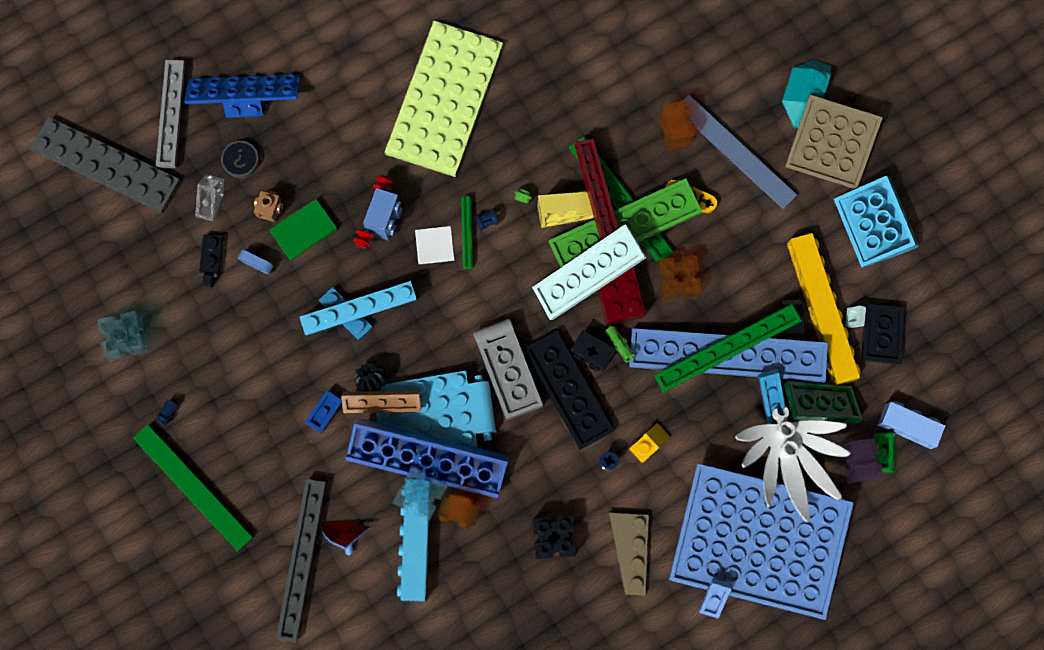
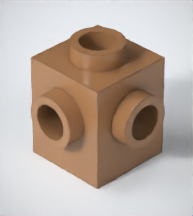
M261 191L254 201V213L258 218L275 222L277 215L282 212L283 203L277 193Z

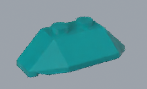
M813 60L792 68L782 103L793 127L798 128L809 95L824 98L831 76V65Z

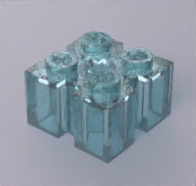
M132 311L120 314L121 319L118 320L113 316L97 320L99 335L106 340L101 342L104 358L113 361L126 358L125 353L127 352L133 356L148 352L146 337L140 334V331L144 330L142 316L138 312Z
M412 465L404 480L408 485L406 489L400 487L393 503L405 510L409 506L416 509L414 515L429 522L436 509V505L433 502L435 498L441 499L448 484L434 476L432 480L425 478L426 472ZM424 489L425 497H416L417 493H415V490Z

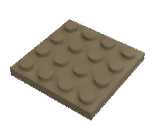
M809 95L785 167L857 189L883 117Z

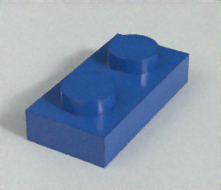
M326 390L304 423L322 434L342 405V400Z

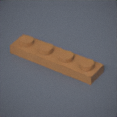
M420 391L343 392L341 395L343 413L421 412L422 410Z

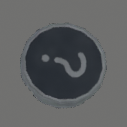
M236 141L225 147L222 152L221 162L228 174L235 178H245L253 174L252 172L257 169L259 155L250 143Z

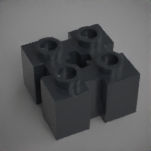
M573 516L556 517V522H549V518H536L532 520L533 535L539 536V543H534L536 560L551 559L553 553H559V558L576 556L575 540H570L569 533L574 532ZM553 532L559 535L556 543H552V540L549 541L548 538Z

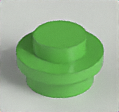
M520 189L519 192H514L516 194L514 199L528 204L529 200H532L528 191Z

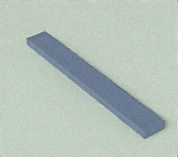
M690 95L676 107V110L782 209L797 196Z

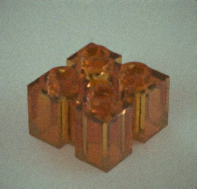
M684 100L662 105L661 113L658 117L668 153L689 148L694 134H696L694 124L688 119V117H691L690 108L685 105Z
M697 255L681 257L679 262H675L674 258L658 260L656 265L658 279H663L659 286L661 301L676 300L679 295H683L684 299L699 298L702 289L700 278H695L699 271ZM676 276H680L682 278V281H678V278L676 279Z

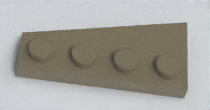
M609 513L624 593L645 596L649 515Z

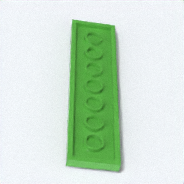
M683 179L615 210L614 214L618 229L625 224L628 225L637 242H640L702 214V210L687 179ZM595 220L548 242L561 268L600 242Z

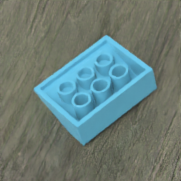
M884 176L834 199L862 268L919 247L890 177Z

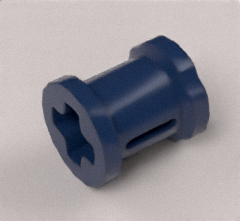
M493 209L486 214L475 215L480 231L493 224L498 225Z
M606 452L600 458L599 464L603 470L611 471L617 466L618 457L613 452ZM611 457V461L614 464L606 466L607 463L604 460Z

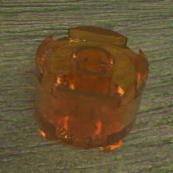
M444 491L437 513L440 516L439 520L446 523L456 521L459 522L458 526L467 529L472 528V525H476L482 502L477 501L475 503V499L456 493L448 496L449 492Z

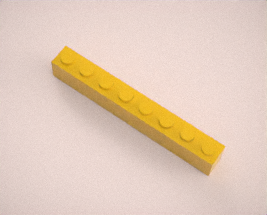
M813 233L792 238L787 243L818 341L828 343L826 366L832 384L842 385L856 381L860 378V367L855 363L854 349L849 345L847 339L849 337L848 331L843 327L841 321L843 319L840 309H837L835 303L837 301L834 291H831V280L824 270L825 262L818 251V240L814 238Z

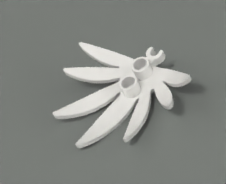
M788 408L783 409V416L778 414L777 409H774L772 416L777 420V424L750 427L736 435V439L740 441H754L763 438L748 451L742 466L746 467L761 457L768 446L771 447L763 479L767 507H770L773 501L778 475V458H780L781 472L789 497L803 520L809 522L807 494L797 456L805 471L823 491L836 500L841 499L842 496L830 477L802 443L827 455L847 457L850 455V452L823 438L810 435L832 433L845 428L846 424L814 420L787 422Z

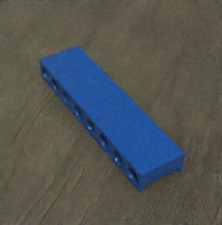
M358 417L355 419L346 456L347 461L495 498L499 496L509 455Z

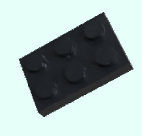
M865 304L866 313L862 334L861 361L895 365L902 364L904 308Z

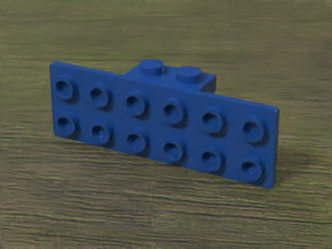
M252 75L249 77L232 76L225 78L189 79L185 104L223 103L226 118L263 116L262 101L298 99L300 75Z

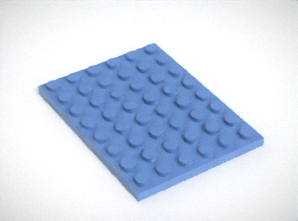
M697 463L669 580L707 590L712 578L732 584L730 596L826 620L853 502L842 499L836 500L830 496L806 491L810 521L805 522L793 505L785 485L776 483L772 504L770 507H767L762 479Z

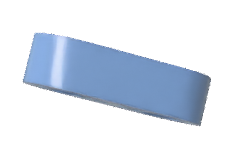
M241 250L237 258L241 262L268 275L274 267L266 260L245 250Z

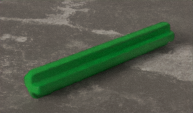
M463 196L461 197L463 268L472 269L471 197Z

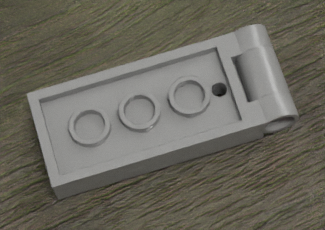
M510 319L474 331L473 335L506 421L542 408L543 404Z

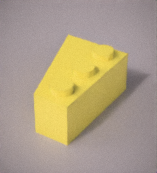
M587 190L578 193L538 195L537 208L541 228L594 219Z

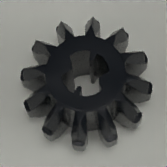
M368 361L366 365L361 364L360 369H355L356 373L353 377L355 385L360 391H380V387L386 386L387 374L384 367L376 361L372 364Z

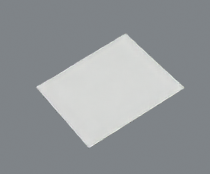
M451 226L415 230L418 264L454 261Z

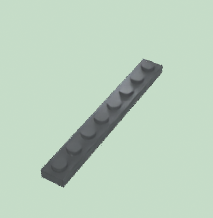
M308 479L305 481L276 640L295 643L298 640L326 482Z

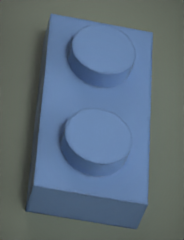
M712 578L700 605L699 613L719 618L732 589V584Z

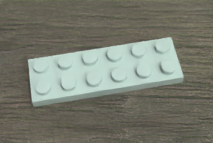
M625 224L532 288L549 319L554 320L647 257L629 226Z

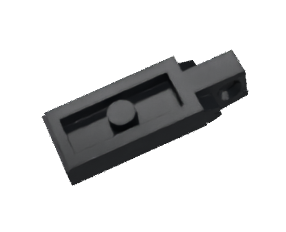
M203 235L199 271L200 277H203V285L205 287H213L214 277H218V274H220L224 239L221 235Z

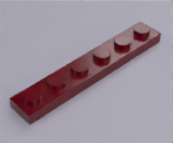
M594 139L576 141L574 146L601 241L618 230V225Z

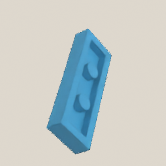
M333 287L319 299V302L325 308L347 302ZM363 317L342 324L358 341L373 329Z
M775 369L758 374L767 424H777V420L772 416V411L777 409L778 414L783 416V409L785 408L779 372Z

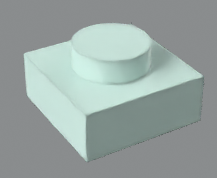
M855 306L847 308L845 326L849 328L864 326L866 307Z

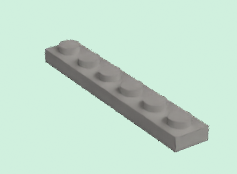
M165 60L156 156L157 168H176L186 65L184 60Z

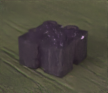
M874 438L850 441L840 446L850 452V455L843 457L846 467L847 484L869 482L881 478L883 469L881 463H878L876 460L879 448L877 443L874 442Z

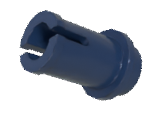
M167 399L159 414H156L155 420L166 425L170 422L169 419L178 405Z

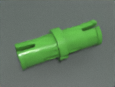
M616 326L609 327L605 333L612 341L613 348L618 350L626 363L632 361L636 355L628 346L626 338L622 337Z

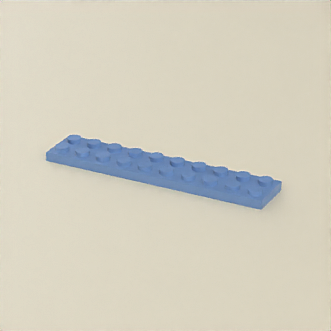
M632 328L631 350L636 356L630 361L629 367L665 370L730 335ZM769 338L704 373L758 377V374L777 369L780 379L825 382L828 343Z

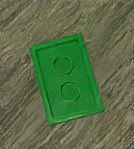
M315 199L269 231L289 260L292 261L338 229L317 199Z

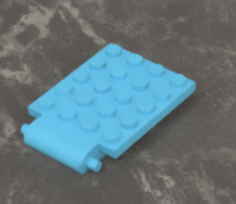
M466 371L396 382L380 387V391H420L422 410L421 412L376 413L378 423L477 447L476 435L483 434L484 441H491V433L497 432L489 382L483 381L482 375L474 376L475 383L470 384L467 381Z

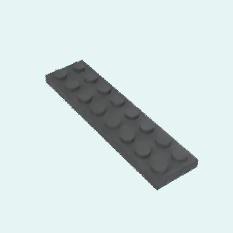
M50 117L47 118L30 147L33 152L161 213L165 211L181 182L180 179Z

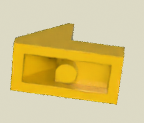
M657 423L629 450L643 463L670 436Z

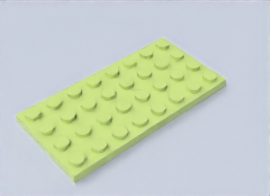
M434 21L387 144L385 155L456 177L503 43Z

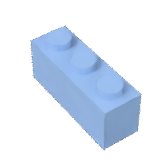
M897 401L885 404L877 426L929 449L938 446L945 425L940 424V420L922 416V413L915 409H906L902 403Z

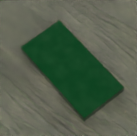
M787 381L784 384L793 419L860 423L862 421L852 386Z

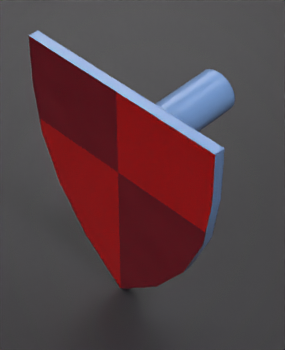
M335 521L322 524L325 538L330 543L344 548L346 555L353 554L352 543L371 529L367 525L350 521Z

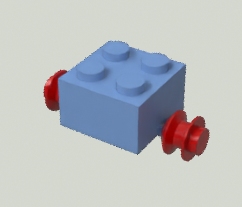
M386 175L376 177L378 184L373 185L375 192L363 222L364 228L356 230L358 238H353L357 247L366 249V247H371L368 241L369 239H374V236L389 240L390 235L393 236L395 233L396 225L394 224L396 218H400L403 208H401L398 195L391 193L388 189L394 183Z

